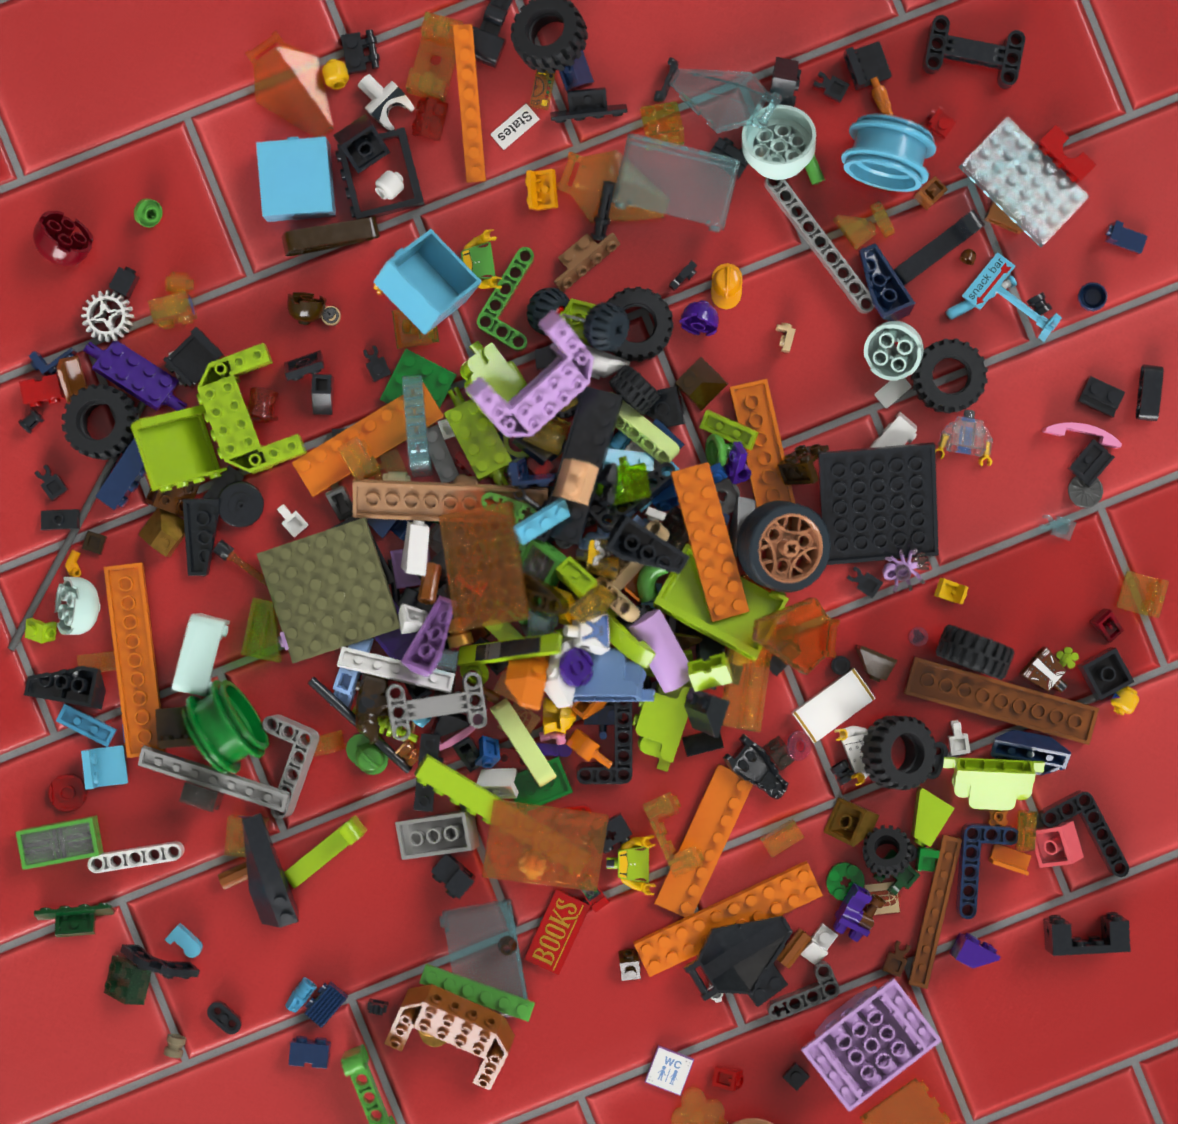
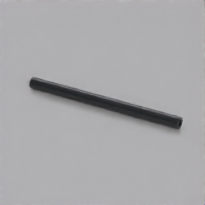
M315 677L311 678L307 684L355 726L356 714ZM379 736L378 742L374 743V745L407 774L413 766L400 754H396V751Z

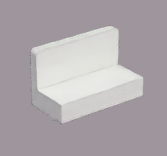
M516 768L481 770L477 781L478 785L502 799L517 798L519 793L514 784L517 774Z

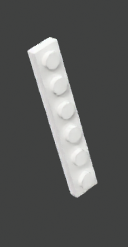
M343 646L337 663L338 667L451 694L455 673L434 669L431 675L424 677L411 672L401 660Z

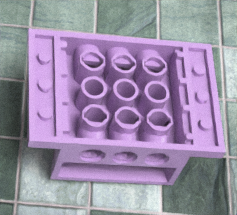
M892 978L879 989L873 986L856 994L830 1014L814 1032L816 1037L802 1047L801 1050L850 1112L942 1040L897 981Z

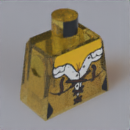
M608 539L589 540L588 550H576L575 560L586 561V571L588 573L612 580L617 579L619 557L605 549Z

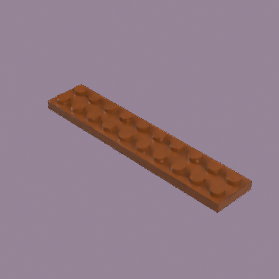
M917 657L913 658L904 694L1087 745L1090 744L1099 712L1097 707Z

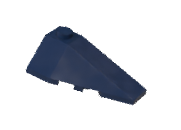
M874 243L860 249L859 254L871 300L882 319L897 321L910 315L915 302L877 244Z

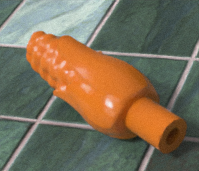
M877 76L871 78L874 101L883 115L893 116L886 88L880 85Z

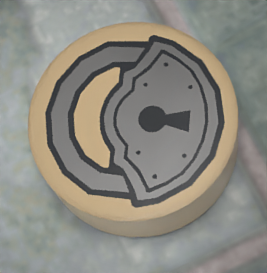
M328 306L325 308L322 320L329 326L337 325L341 320V313L336 307Z

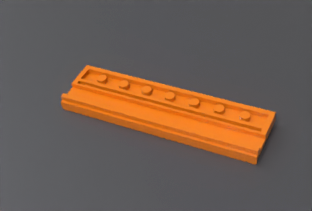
M421 383L293 461L292 464L312 497L444 418V415L425 384Z
M720 764L717 765L654 904L683 917L694 914L753 784L743 780L729 768Z

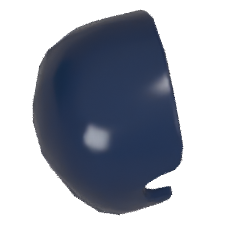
M1093 282L1082 286L1078 293V301L1081 307L1087 311L1100 310L1106 304L1108 297L1104 286Z

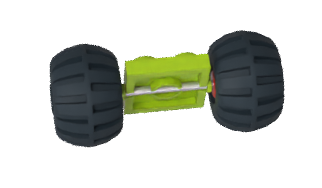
M544 288L537 291L531 297L527 306V320L530 326L542 335L547 334L538 323L553 310L566 321L580 341H588L592 347L600 351L617 349L625 342L628 336L627 333L630 327L628 315L620 306L614 303L603 302L596 305L572 298L569 300L566 294L559 289Z

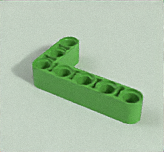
M522 247L517 251L503 274L502 280L500 279L497 284L500 286L508 285L511 287V291L508 294H502L500 289L495 288L477 318V325L481 331L517 352H521L527 347L525 335L502 322L499 318L534 261V253L528 247ZM527 252L531 255V258L528 261H522L520 255ZM519 269L521 271L520 276L513 278L510 275L511 270ZM494 301L501 304L500 309L497 311L490 308L491 303ZM483 318L491 320V324L488 327L481 326L480 322ZM499 328L507 329L508 333L505 337L497 335ZM515 338H522L524 344L521 347L514 346L513 341Z

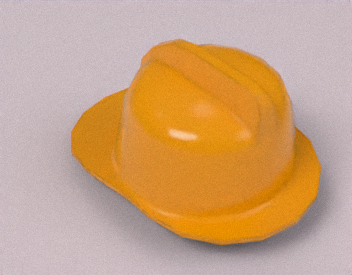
M726 263L719 265L713 271L711 297L714 304L719 308L731 309L741 299L742 273L735 265Z

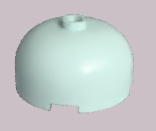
M889 321L877 326L868 336L864 345V358H866L871 368L870 370L880 378L896 381L913 374L921 363L924 352L923 342L919 333L912 326L901 321Z
M64 577V583L58 585L55 599V613L58 612L60 621L57 623V628L63 635H80L89 631L98 618L100 611L99 596L96 588L90 581L81 577ZM61 601H67V604H61Z

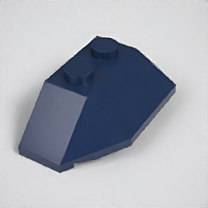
M1011 730L995 737L990 755L995 759L1045 761L1044 773L1035 772L1036 775H1045L1057 770L1066 769L1071 752L1050 736Z

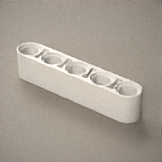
M173 841L105 852L99 856L91 857L88 861V868L93 873H101L175 861L184 854L185 848L182 843ZM171 846L177 847L179 851L177 856L171 854ZM153 849L159 852L160 856L158 859L152 857L151 851ZM134 852L140 855L139 862L133 860L132 854ZM115 855L121 858L120 865L114 863L113 857ZM95 859H100L102 861L101 868L95 866Z

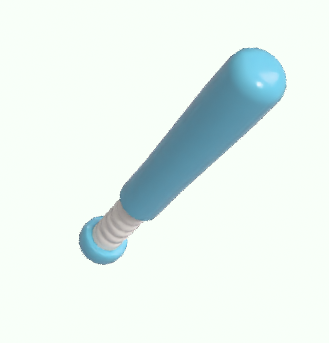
M1009 276L1008 280L1004 281L1001 286L1007 289L1008 287L1017 286V282L1013 276ZM995 292V293L990 297V299L993 298L994 296H996L997 292ZM965 300L947 309L946 315L952 320L975 308V306Z

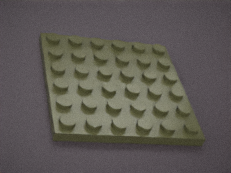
M361 518L257 553L281 630L284 632L289 647L288 651L292 663L400 629L398 614L366 518Z

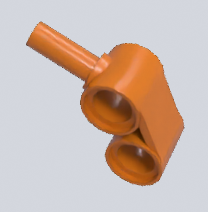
M578 728L574 730L565 743L588 762L595 758L608 769L613 764L612 761L598 752L600 745Z

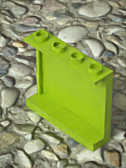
M204 405L140 419L130 424L152 491L160 490L162 493L171 490V486L177 485V488L189 485L188 482L191 481L194 484L203 482L206 477H209L210 480L221 477L220 473L227 470V468L220 469L202 416L203 412H205Z

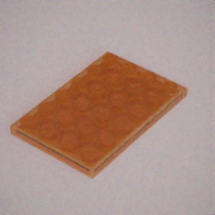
M506 502L439 516L455 630L463 631L530 619L518 537L513 527L516 525L513 503Z
M494 799L482 877L597 892L609 815Z

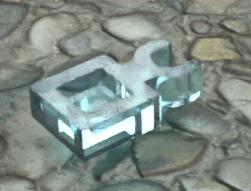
M1043 515V518L1048 520V525L1040 524L1039 527L1041 529L1051 528V535L1070 541L1076 522L1057 516L1054 521L1050 515Z

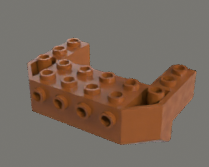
M430 984L408 989L384 1044L402 1052L412 1028L418 1029L421 1032L481 1057L482 1060L472 1083L490 1090L509 1054L515 1034L504 1015Z

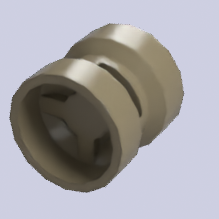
M168 1034L166 1040L168 1046L164 1048L163 1054L172 1058H182L184 1052L182 1047L185 1045L187 1038L179 1034Z

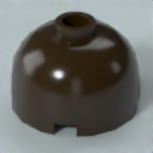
M293 292V296L290 293L288 294V312L294 319L299 320V324L309 325L310 322L317 321L324 314L326 298L320 296L318 299L314 298L313 293Z

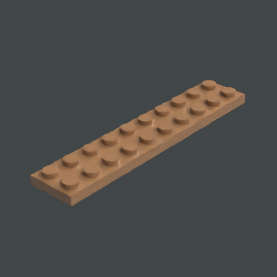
M353 479V518L514 524L516 518L485 509L481 504V498L485 493L492 492L517 500L513 492H515L517 497H521L523 492L518 486ZM530 486L522 488L525 494L540 506H542L545 499L547 500L548 487ZM493 496L485 498L484 501L487 502V506L490 507L491 504L497 505L496 509L500 510V503L503 499L499 498V502L493 500ZM511 501L505 502L503 510L505 512L513 511L514 504ZM527 507L526 510H522V513L524 514L523 520H525L528 515H532L530 507Z

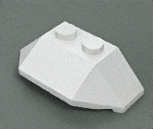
M584 345L594 357L591 372L592 378L598 380L600 377L606 378L618 372L624 365L629 366L630 361Z
M573 637L562 639L561 654L550 655L546 672L547 678L544 691L558 708L572 706L575 687L568 685L562 679L559 672V660L563 652L574 648Z

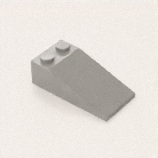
M466 810L395 822L402 860L471 851L480 847L475 816Z

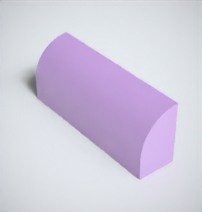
M661 610L647 611L629 627V630L639 642L645 641L656 653L649 666L664 693L671 692L690 680L687 664L689 661Z

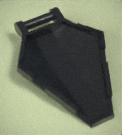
M784 916L711 928L696 960L685 965L684 970L690 974L701 992L700 996L703 1001L708 1000L717 993L754 994L767 970H770L793 931ZM697 967H700L712 986L711 989L708 990L696 971Z

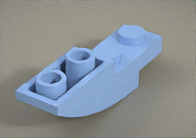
M374 638L351 644L348 648L370 653ZM340 667L333 686L334 695L351 709L356 693L357 679H360L363 673Z

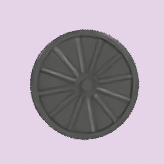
M1076 476L1068 486V495L1075 505L1082 508H1090L1101 500L1103 486L1098 478L1091 486H1087L1084 481Z

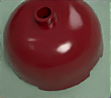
M47 211L43 213L33 231L34 244L40 254L50 262L61 266H73L82 262L92 249L93 236L88 228L77 219L73 222L68 217L63 216V212ZM77 226V227L82 231L83 234H81V233H79V232H74V233L72 234V232L74 231L75 227Z

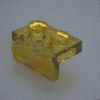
M1018 811V842L1016 843L1018 851L1035 850L1037 812Z

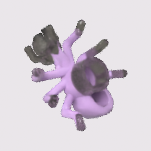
M902 549L899 551L901 561H898L893 556L885 557V560L893 562L884 565L882 574L886 580L895 581L894 593L898 588V580L906 581L909 591H912L909 580L911 573L922 584H925L919 573L913 570L915 568L921 571L929 570V567L926 566L930 564L925 563L929 560L923 557L926 555L925 552L917 554L916 558L911 562L912 555H915L918 550H910L907 563L905 562Z

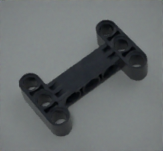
M939 15L932 21L923 59V70L926 73H936L942 66L943 58L999 69L997 83L1003 89L1010 88L1017 81L1025 44V35L1022 31H1012L1006 37L1004 46L948 35L950 21L944 15ZM935 23H942L944 25V29H937ZM1011 37L1017 38L1019 44H1013L1011 42ZM933 41L940 43L939 49L932 46ZM1007 56L1014 57L1015 63H1009ZM928 60H934L937 63V67H931L928 64ZM1003 75H1009L1012 81L1006 82Z

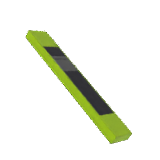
M554 633L462 646L459 648L457 665L465 667L561 654L563 635Z

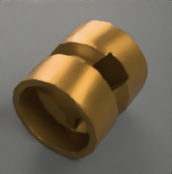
M468 616L451 620L448 629L450 635L447 637L449 648L474 643L472 633L467 631L470 627Z

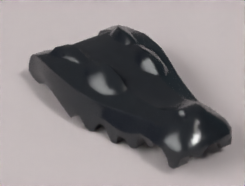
M742 734L739 740L743 745L733 757L726 754L723 757L725 763L737 776L765 791L773 799L781 798L787 791L789 783L778 774L779 770L771 762V757L766 751L750 740L745 734Z

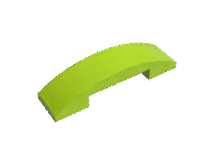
M606 602L603 603L597 615L608 614L609 641L630 660L643 668H648L656 653L645 641L639 642L616 619L618 614Z

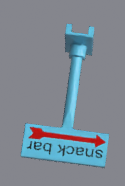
M997 252L962 297L981 310L995 292L999 293L1037 322L1036 325L1042 329L1038 338L1045 342L1062 317L1057 313L1050 319L1044 315L1040 316L1002 287L1001 284L1015 268V265Z

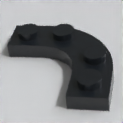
M122 944L120 950L127 960L136 964L138 969L162 974L163 977L173 979L174 977L189 979V977H198L200 972L191 962L162 960L149 954L140 945Z

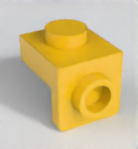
M940 577L934 596L962 605L967 596L968 587Z

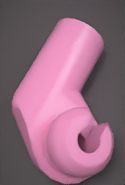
M554 731L545 735L543 732H539L541 742L556 739L557 745L566 743V735L562 732Z

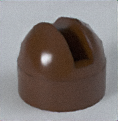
M966 249L962 252L959 259L967 265H973L976 260V253L972 249Z

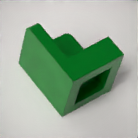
M918 846L915 870L933 872L936 858L939 859L940 851L935 848Z

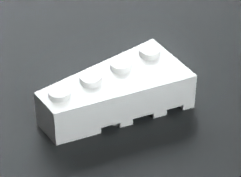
M899 411L895 421L887 425L881 437L876 438L869 448L911 443L917 436L915 433L917 425Z

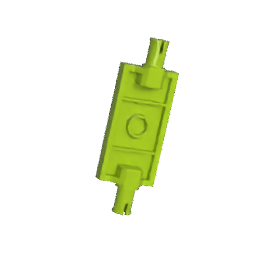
M459 387L454 388L456 396L451 389L448 391V395L455 407L444 412V415L478 481L490 477L493 478L496 485H509L503 472L512 460L493 423L479 411L473 399L464 400Z

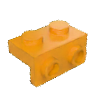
M555 169L526 171L525 183L528 189L527 204L529 209L541 211L558 208Z

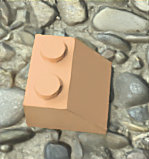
M563 459L552 496L588 505L599 468L587 462Z

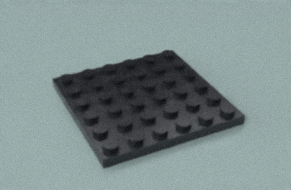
M934 442L818 452L821 518L827 526L831 542L830 557L827 565L886 560V556L901 559L899 551H903L904 558H908L910 550L916 551L912 558L939 555Z

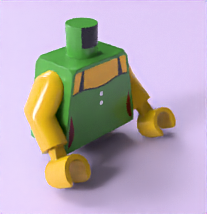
M494 229L485 230L483 234L473 238L466 244L461 251L462 261L482 281L478 286L480 289L502 288V286L497 285V281L502 280V278L495 275L491 242H488L496 240V237H490V233Z

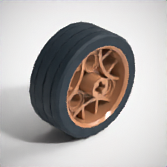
M788 501L765 503L748 515L738 534L737 554L744 572L757 584L779 592L791 593L812 585L825 570L830 557V534L825 522L812 509ZM789 516H791V529L787 530L785 527ZM773 530V535L769 538V532ZM802 536L803 541L801 544H799V539ZM765 549L766 558L762 559L761 551ZM801 557V562L796 566V561ZM781 561V567L778 569L777 565Z

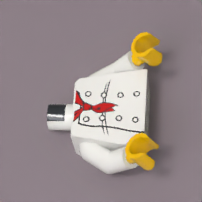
M859 726L835 729L834 732L840 733V737L836 741L841 740L852 770L857 773L851 775V779H858L855 786L863 784L870 775L865 772V764L861 760V757H863L861 746L864 745L862 740L864 735L868 734L867 729Z

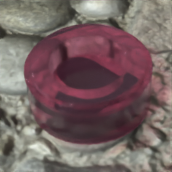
M915 627L910 630L908 639L915 646H923L928 641V633L924 628Z

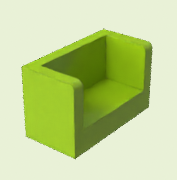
M571 556L556 568L557 578L584 603L598 591L597 580Z

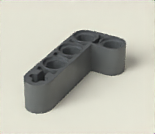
M821 960L813 967L818 982L769 1001L767 1011L770 1017L780 1020L837 997L840 990L830 965L826 961ZM822 966L828 968L827 973L824 975L818 974V970ZM833 984L835 986L834 990L830 993L826 992V986ZM815 991L817 993L816 998L808 999V993ZM797 998L799 999L798 1005L790 1006V1000ZM783 1002H785L787 1010H785ZM774 1006H777L779 1008L778 1013H775V1011H773Z

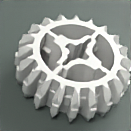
M106 290L105 296L101 291H98V298L92 294L91 298L93 301L86 300L89 307H82L84 311H87V314H81L82 318L87 319L82 322L84 326H88L86 332H92L91 337L93 338L98 336L99 341H102L104 337L106 342H110L111 337L113 341H118L117 335L124 338L122 331L130 332L126 328L127 324L133 326V323L128 321L134 318L133 314H128L133 311L132 307H127L130 303L129 300H124L122 294L118 296L116 291H113L111 294L109 290ZM106 301L116 302L121 309L111 310ZM100 305L99 314L94 316L95 309ZM107 312L111 314V316H109V320L104 318L107 316ZM122 315V320L118 327H116L115 321ZM95 323H105L109 331H100Z

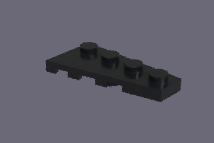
M222 498L183 499L188 576H206L209 574Z

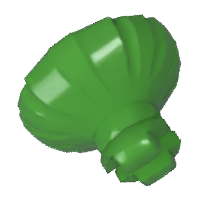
M717 434L709 435L705 444L706 459L709 465L713 466L720 463L724 467L727 458H729L733 442L725 443L721 436Z

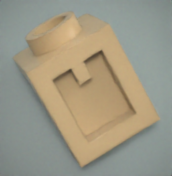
M781 322V325H776L775 330L784 332L786 335L781 336L779 346H782L781 352L789 353L796 329H793L791 324Z

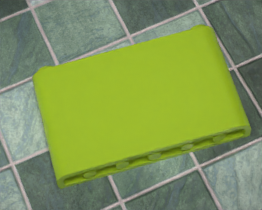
M686 543L682 552L688 555L690 559L680 574L670 572L653 606L742 656L755 661L789 598L786 597L784 592H768L740 576L750 612L711 622L692 549Z

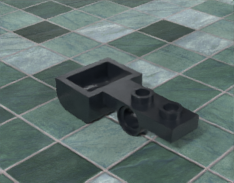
M491 0L486 8L480 28L473 26L476 61L496 68L506 44V39L499 37V33L513 0Z

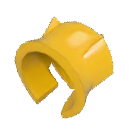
M545 697L543 704L544 735L554 731L566 734V730L570 729L573 722L576 721L577 714L570 707H556L551 699Z

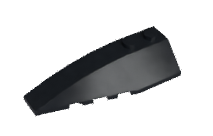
M261 813L243 818L242 825L249 892L261 923L280 928L299 922V910Z

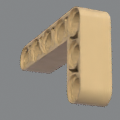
M653 520L645 526L646 529L663 540L667 541L669 539V531L659 521ZM617 557L598 577V591L596 594L625 621L632 623L638 619L640 611L620 591L644 565ZM610 568H616L617 571H613V570H609V569H610Z

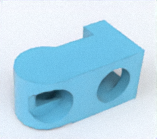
M181 923L165 939L170 945L176 942L184 949L185 955L189 958L198 956L203 950L202 942Z

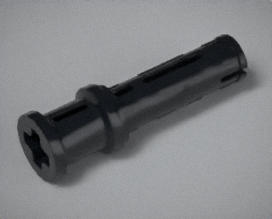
M603 181L598 214L594 217V230L590 235L595 240L602 241L607 237V228L611 223L609 213L616 184L612 181Z

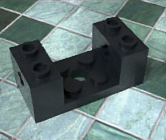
M1107 912L1105 916H1100L1102 939H1100V936H1089L1088 939L1081 940V937H1072L1071 923L1066 921L1065 918H1061L1060 915H1050L1049 918L1043 919L1045 950L1053 956L1131 952L1129 920L1125 919L1122 915H1118L1117 912Z

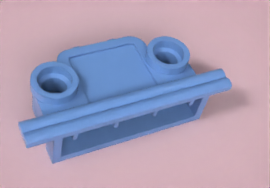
M610 648L603 655L587 652L593 660V677L586 685L575 687L573 702L654 701L655 690L643 689L646 672L642 666L629 661L617 648Z

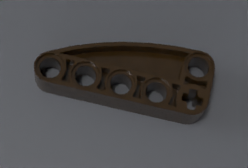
M376 217L287 231L282 235L285 256H296L379 238L380 234Z
M487 560L482 564L480 575L489 581L482 595L483 597L549 614L563 615L568 611V601L555 588L539 577L500 561ZM493 566L495 567L494 573H492ZM505 589H507V595H506V597H505V595H504ZM522 593H524L523 601L521 600ZM541 597L542 602L539 605L538 599ZM558 601L559 607L556 610L555 604Z

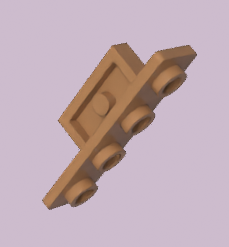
M587 233L561 254L558 259L568 270L554 280L558 289L564 292L570 288L572 284L586 275L590 269L613 252L620 245L615 234L611 233L597 244Z

